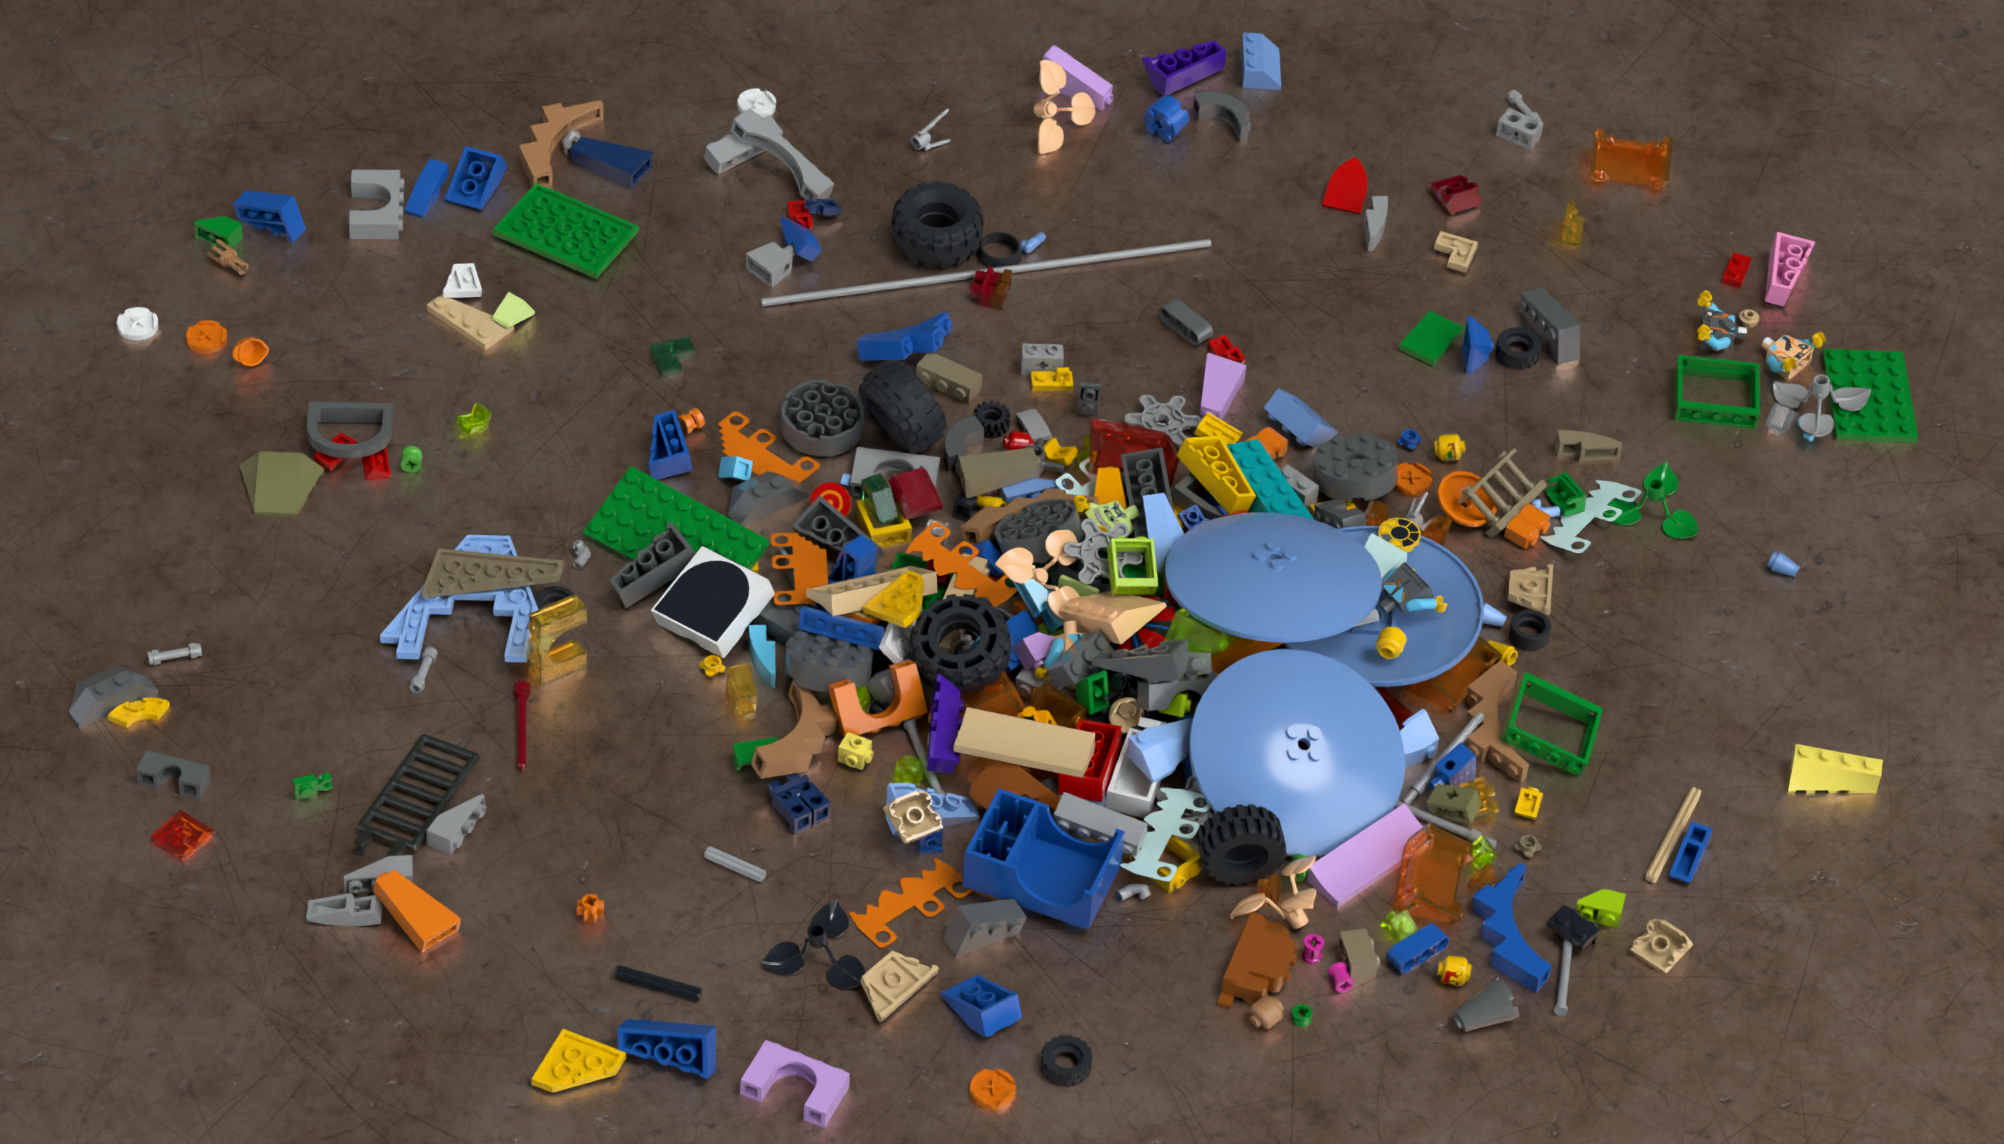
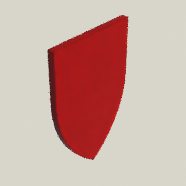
M1357 157L1344 162L1332 174L1322 206L1361 214L1368 182L1365 169Z

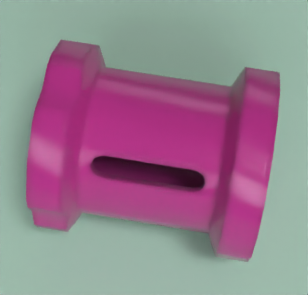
M1310 934L1305 937V949L1302 951V959L1306 963L1316 964L1321 961V949L1324 946V940L1321 936Z
M1344 962L1335 963L1328 969V974L1333 978L1335 982L1334 987L1339 993L1347 992L1355 985L1354 980L1347 973L1348 967Z

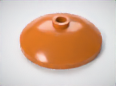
M1456 471L1446 475L1438 486L1437 498L1440 507L1449 518L1461 525L1477 527L1489 522L1469 498L1461 504L1457 502L1463 496L1461 491L1469 484L1473 486L1481 478L1480 476L1471 472ZM1479 487L1475 493L1495 515L1497 505Z

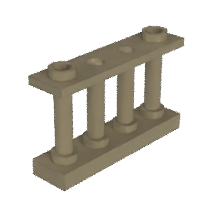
M1515 448L1508 453L1503 451L1496 457L1498 462L1473 486L1469 484L1461 491L1463 496L1457 500L1461 504L1469 498L1487 518L1491 527L1485 533L1490 539L1499 533L1519 514L1525 505L1530 503L1547 486L1542 479L1536 484L1530 482L1512 462L1510 457L1517 452ZM1503 464L1522 484L1523 490L1526 492L1524 495L1522 493L1519 494L1498 470ZM1493 476L1511 496L1514 504L1512 506L1510 504L1507 505L1486 480ZM1479 487L1499 507L1502 514L1501 517L1495 516L1477 496L1475 491Z

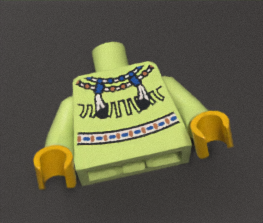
M1077 495L1073 502L1076 505L1077 511L1083 512L1085 509L1087 519L1094 520L1098 528L1103 532L1111 531L1117 523H1124L1129 528L1127 535L1129 536L1134 531L1131 520L1140 516L1135 505L1123 509L1118 501L1098 505L1091 502L1087 503V499L1084 496Z

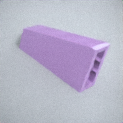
M1055 45L1046 52L1043 60L1059 64L1066 75V84L1063 88L1059 89V93L1071 98L1076 93H1086L1092 99L1095 108L1101 111L1111 104L1114 96L1112 94L1113 85Z
M1211 353L1207 354L1200 409L1201 419L1205 417L1207 412L1221 420L1224 418L1245 380L1247 365Z

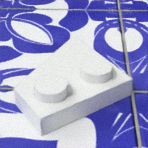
M474 263L454 264L446 287L443 289L442 297H481L482 288Z

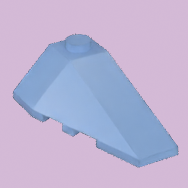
M1164 493L1143 496L1148 538L1154 539L1157 572L1164 574L1169 551L1184 533Z
M1422 709L1402 723L1404 728L1400 731L1404 746L1405 768L1420 764L1428 758H1433L1438 751L1439 737L1426 710Z
M1193 718L1147 728L1129 737L1127 756L1152 783L1172 774L1175 767L1187 758V754L1190 752V730Z
M889 783L887 786L886 805L896 798L915 791L927 792L932 799L930 806L934 812L939 814L943 827L980 818L978 810L973 804L974 801L971 798L951 793L942 795L934 793V789L931 788L926 790L915 788V784ZM886 815V820L889 824L892 834L899 835L896 829L894 828L893 824L891 823L890 819Z

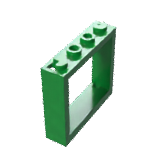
M1678 355L1675 367L1676 421L1757 429L1760 416L1759 363ZM1683 374L1749 381L1750 408L1683 401Z
M1525 672L1516 684L1500 740L1579 777L1588 764L1603 708ZM1523 694L1587 724L1578 756L1514 726Z

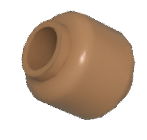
M1264 995L1250 1006L1251 1016L1249 1019L1257 1028L1261 1026L1264 1029H1270L1282 1020L1284 1007L1275 996Z

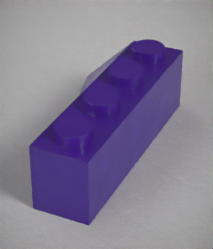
M1214 40L1193 45L1192 49L1188 50L1176 49L1175 53L1166 55L1164 52L1157 54L1155 58L1143 57L1142 62L1152 86L1164 96L1225 69L1227 51Z
M937 674L931 701L926 771L953 774L954 765L958 766L960 760V753L954 752V743L962 725V718L959 717V713L962 714L964 700H960V690L940 674Z

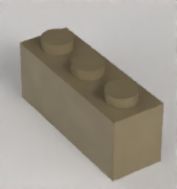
M934 352L927 353L916 367V376L924 384L968 404L982 387V374Z

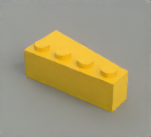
M1221 435L1185 438L1176 456L1228 514L1245 510L1247 513L1256 495Z

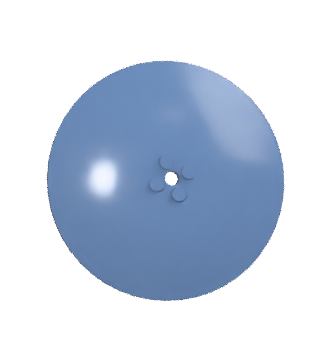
M1256 512L1234 514L1200 524L1176 541L1169 551L1165 566V578L1168 589L1185 611L1206 625L1222 632L1266 642H1304L1342 633L1359 624L1373 611L1379 601L1382 585L1378 564L1368 550L1354 538L1325 523L1301 516L1281 513Z
M1353 526L1340 528L1339 530L1354 538L1362 546H1365L1372 533L1378 536L1380 526ZM1420 535L1419 545L1414 547V550L1407 552L1406 563L1412 569L1414 568L1415 572L1430 586L1435 600L1439 595L1444 598L1443 603L1448 604L1445 612L1439 613L1434 609H1423L1403 614L1395 607L1386 614L1379 606V603L1387 598L1382 590L1379 601L1374 608L1379 613L1378 621L1353 627L1342 633L1318 640L1283 644L1287 649L1310 651L1335 659L1357 672L1372 686L1390 687L1414 684L1449 670L1459 663L1475 645L1480 635L1484 616L1481 590L1471 571L1456 555L1442 545ZM1385 627H1397L1406 635L1407 642L1402 654L1398 658H1383L1376 650V641L1381 630Z
M1297 649L1269 650L1245 657L1226 668L1214 679L1201 697L1192 719L1189 746L1191 764L1198 786L1210 807L1216 813L1217 811H1223L1224 808L1229 806L1232 808L1239 804H1243V806L1254 804L1256 807L1262 806L1272 811L1281 822L1287 848L1286 856L1292 857L1294 854H1302L1306 857L1313 855L1316 858L1324 857L1392 812L1400 796L1405 773V754L1400 730L1391 710L1368 681L1348 666L1330 657ZM1298 741L1305 742L1308 745V750H1301L1298 747Z

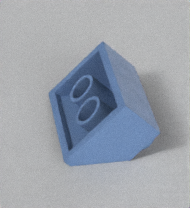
M1243 33L1241 43L1242 88L1281 90L1279 48L1262 33Z
M1279 388L1264 407L1269 412L1268 417L1276 423L1281 422L1283 424L1281 428L1289 434L1293 433L1296 435L1295 440L1303 446L1310 445L1316 447L1338 433L1337 430L1297 396Z

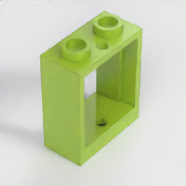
M1123 536L1111 538L1107 547L1111 595H1154L1158 588L1154 539H1147L1143 536L1136 537L1135 539H1126ZM1116 552L1145 553L1147 578H1118Z

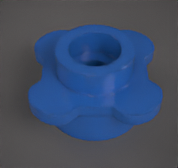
M1412 429L1404 430L1401 438L1397 439L1399 445H1403L1411 450L1415 449L1416 444L1421 442V437Z

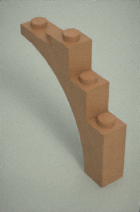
M601 100L563 108L561 103L542 107L543 123L530 126L531 143L519 145V161L532 187L535 183L547 188L553 186L552 169L550 166L553 152L568 130H577L587 124L603 120V103Z
M1047 488L1035 499L1016 497L1004 508L985 506L960 527L962 540L971 545L978 544L987 539L991 542L997 539L995 536L997 524L1011 512L1015 515L1024 511L1023 506L1047 499L1069 500L1070 504H1073L1077 495L1066 494V490ZM1084 496L1087 499V503L1091 502L1099 505L1098 497ZM1085 509L1083 512H1078L1080 519H1087Z
M1500 660L1467 686L1465 702L1473 708L1467 712L1465 726L1478 712L1483 713L1485 718L1474 729L1473 733L1467 737L1466 747L1476 755L1478 762L1483 763L1488 759L1493 765L1499 767L1510 777L1521 783L1526 779L1529 764L1508 743L1500 740L1502 731L1498 720V706L1504 696L1515 686L1517 671Z
M794 679L788 696L795 707L797 725L784 738L772 744L756 747L751 765L761 779L808 771L812 755L821 752L825 736L833 735L838 718L828 704L820 705L810 689L795 684Z

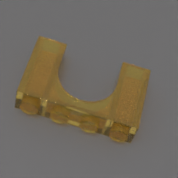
M576 594L529 614V674L541 687L587 667V652L576 639L550 649L552 643L561 634L587 623V608Z

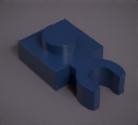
M834 199L805 200L803 207L808 209V213L820 212L823 216L827 217L840 215L842 207Z

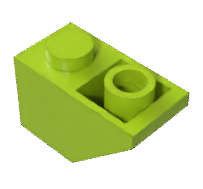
M1177 693L1171 700L1168 709L1159 710V712L1184 717L1186 713L1191 711L1192 699H1189V693Z
M1608 889L1599 890L1579 899L1576 911L1587 921L1618 928L1626 894Z

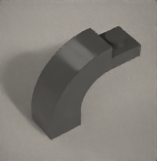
M1218 92L1194 94L1193 110L1198 121L1208 119L1223 120L1234 128L1240 142L1247 141L1248 133L1251 131L1249 122L1250 111L1244 103L1230 95Z
M975 415L957 422L951 427L945 438V466L948 472L955 470L958 476H960L959 456L966 455L965 451L967 449L983 444L984 427Z

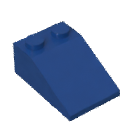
M465 146L444 200L482 211L504 176L507 164L503 157Z
M1026 609L1006 621L1011 638V654L1009 664L1006 670L1000 674V677L1022 664L1013 647L1023 638L1038 632L1041 633Z
M978 974L941 992L942 998L973 1031L985 1037L994 1035L996 1031L1011 1026L1022 1018L1018 994Z

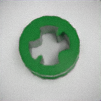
M1298 1004L1292 1008L1291 1020L1295 1025L1304 1027L1311 1023L1312 1009L1309 1006Z

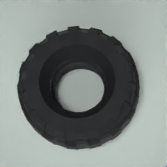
M925 182L918 184L915 188L911 187L906 190L894 205L891 217V237L902 256L908 257L912 263L921 264L927 268L941 267V269L949 268L951 265L957 266L964 263L965 259H970L977 251L978 244L981 243L983 213H981V207L976 198L970 196V192L964 188L960 189L957 185L951 183L933 182L926 184Z
M895 359L888 362L883 361L863 377V382L859 385L858 390L864 406H866L872 418L888 438L905 453L915 454L917 452H924L943 436V431L947 428V421L942 408L920 378L903 362Z
M956 594L947 595L946 599L941 601L935 600L929 604L927 610L921 611L918 619H916L915 626L911 629L910 650L912 660L916 663L919 674L929 686L935 687L937 674H940L960 690V695H966L967 692L974 691L978 693L983 691L985 686L988 684L993 685L1000 678L999 675L1006 670L1009 664L1011 638L1004 616L999 609L996 610L992 606L991 602L982 598L976 599L975 595L964 594L963 596H956ZM959 629L971 630L981 638L978 645L972 651L962 655L949 654L940 648L943 638L950 632Z

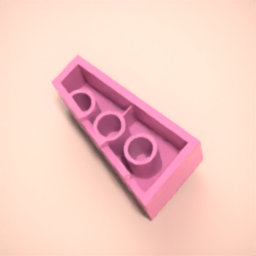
M1780 232L1776 233L1770 248L1765 302L1780 306L1785 305L1815 244L1814 241Z

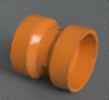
M697 408L689 410L686 415L681 414L677 416L684 435H688L693 432V429H700L705 425L704 417Z

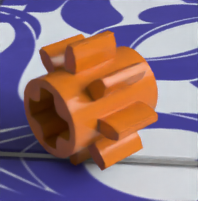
M585 894L582 900H577V916L582 915L583 921L596 922L599 916L603 917L604 900H599L596 894Z

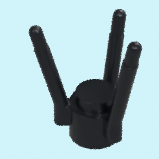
M1092 665L1088 666L1090 670L1097 673L1103 671L1101 668ZM1106 671L1107 676L1111 678L1110 685L1114 692L1104 696V700L1120 696L1122 691H1127L1128 681L1133 678L1125 672L1115 674Z

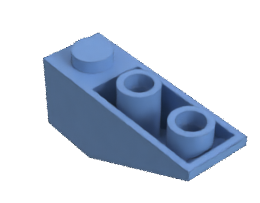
M1032 478L997 489V496L1002 498L1008 505L1016 497L1035 499L1047 488H1060L1056 485V480ZM1061 481L1062 486L1066 489L1065 481Z

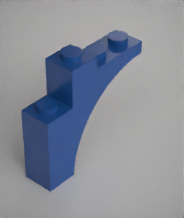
M940 312L927 321L907 328L864 334L856 341L859 360H905L911 353L936 352L943 346V338L952 329V321L949 319L948 312Z

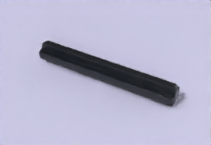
M617 965L614 970V977L616 979L699 1001L702 996V988L621 965Z

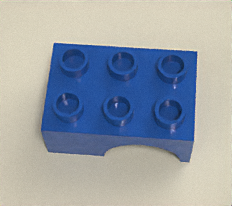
M998 789L965 851L962 886L1000 900L1014 898L1018 905L1023 908L1089 930L1121 867L1125 831L1116 828L1114 836L1104 842L1082 841L1067 834L1054 822L1049 811V805Z

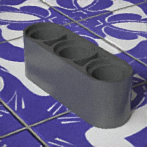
M1179 299L1170 301L1158 310L1161 320L1194 346L1213 336L1212 326Z

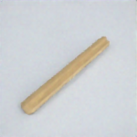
M1690 788L1646 873V881L1651 883L1657 881L1700 798V789Z

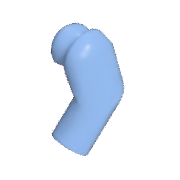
M1533 499L1530 502L1531 505L1549 514L1550 517L1560 516L1558 506L1545 508L1541 506L1539 499Z

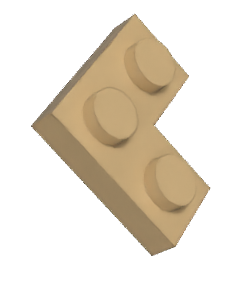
M1440 231L1434 244V250L1451 254L1447 268L1464 273L1467 272L1478 247V242L1442 231Z

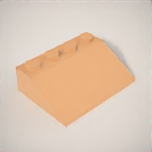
M1111 591L1071 599L1059 611L1065 622L1076 621L1077 633H1089L1100 629L1107 641L1122 644L1166 608L1167 605L1164 602L1135 595H1111Z

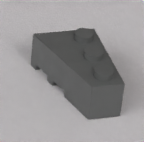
M1014 898L961 905L957 907L943 939L954 956L958 957L1019 934L1027 917Z

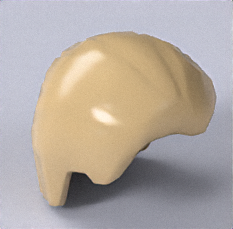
M1133 697L1118 699L1112 704L1109 711L1110 723L1122 726V734H1127L1129 728L1138 727L1139 719L1143 716V709L1137 707V699Z

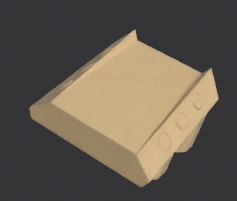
M915 791L894 799L883 807L904 844L916 841L944 828L939 814L934 812L930 806L932 799L927 792Z
M1653 919L1647 924V931L1634 941V945L1629 950L1639 959L1666 974L1692 947L1693 943L1684 932L1667 921Z

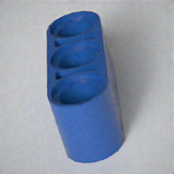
M1431 923L1391 947L1386 954V959L1402 974H1405L1443 951L1448 946L1450 938L1434 923Z

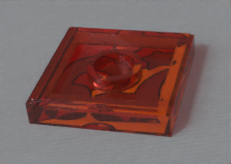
M180 809L150 836V841L185 863L215 836V831Z

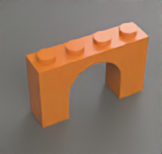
M908 659L889 665L895 694L890 706L877 714H867L862 710L855 683L850 679L829 684L828 689L834 713L838 718L837 725L840 735L845 737L849 732L861 737L860 734L866 732L876 733L882 727L888 725L889 727L898 726L901 724V721L910 718L917 720L923 714L928 713L916 663Z

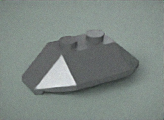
M767 471L733 487L727 517L745 527L808 498L809 493L798 481Z
M116 665L77 682L68 712L77 726L81 728L108 716L114 708L127 701L131 703L158 694V689L148 676Z

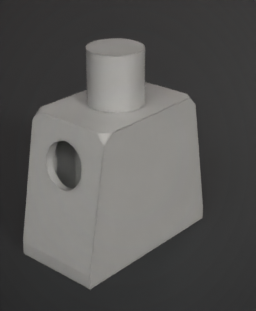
M774 242L768 243L746 253V269L773 288L791 272L792 257L795 256V250L790 245L782 249Z

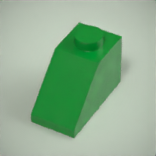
M226 216L196 220L194 222L195 238L215 245L222 250L227 249L217 243V239H220L231 248H234L243 239L242 223Z
M1105 670L1091 675L1076 684L1077 702L1090 715L1109 707V699H1103L1104 696L1108 695V680Z

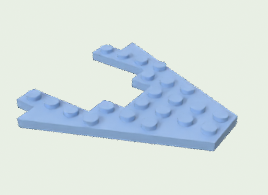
M467 535L455 548V550L517 556L510 536ZM529 585L422 599L421 594L422 586L380 634L381 643L398 644L396 651L397 659H419L430 614L451 615L454 600L495 601L493 607L494 616H513L504 655L505 662H527L530 647H551L549 635Z

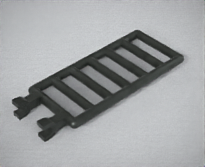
M422 734L357 824V830L362 832V834L354 841V845H357L354 853L363 857L374 837L395 844L387 852V857L402 856L406 849L416 851L427 836V829L436 817L446 809L478 763L480 755L435 737ZM425 744L469 760L463 767L421 750ZM416 758L457 773L458 776L454 781L410 765ZM406 773L448 790L444 796L403 782L400 779ZM394 788L437 803V806L431 811L393 797L390 794ZM383 803L427 818L423 826H420L379 809ZM373 818L414 832L416 836L410 841L369 826V823Z

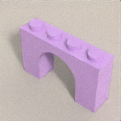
M765 1040L741 1078L740 1094L762 1102L773 1083L785 1076L805 1078L814 1086V1090L804 1105L803 1120L825 1128L849 1089L850 1073L827 1065L820 1060L807 1057L800 1052L782 1047L778 1043Z

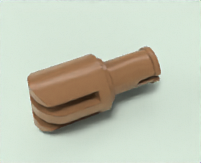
M217 239L216 242L227 250L223 252L215 245H212L211 248L219 253L221 257L219 259L209 251L207 256L225 268L231 267L238 274H244L245 271L240 267L242 266L248 270V264L237 257V252L233 248Z

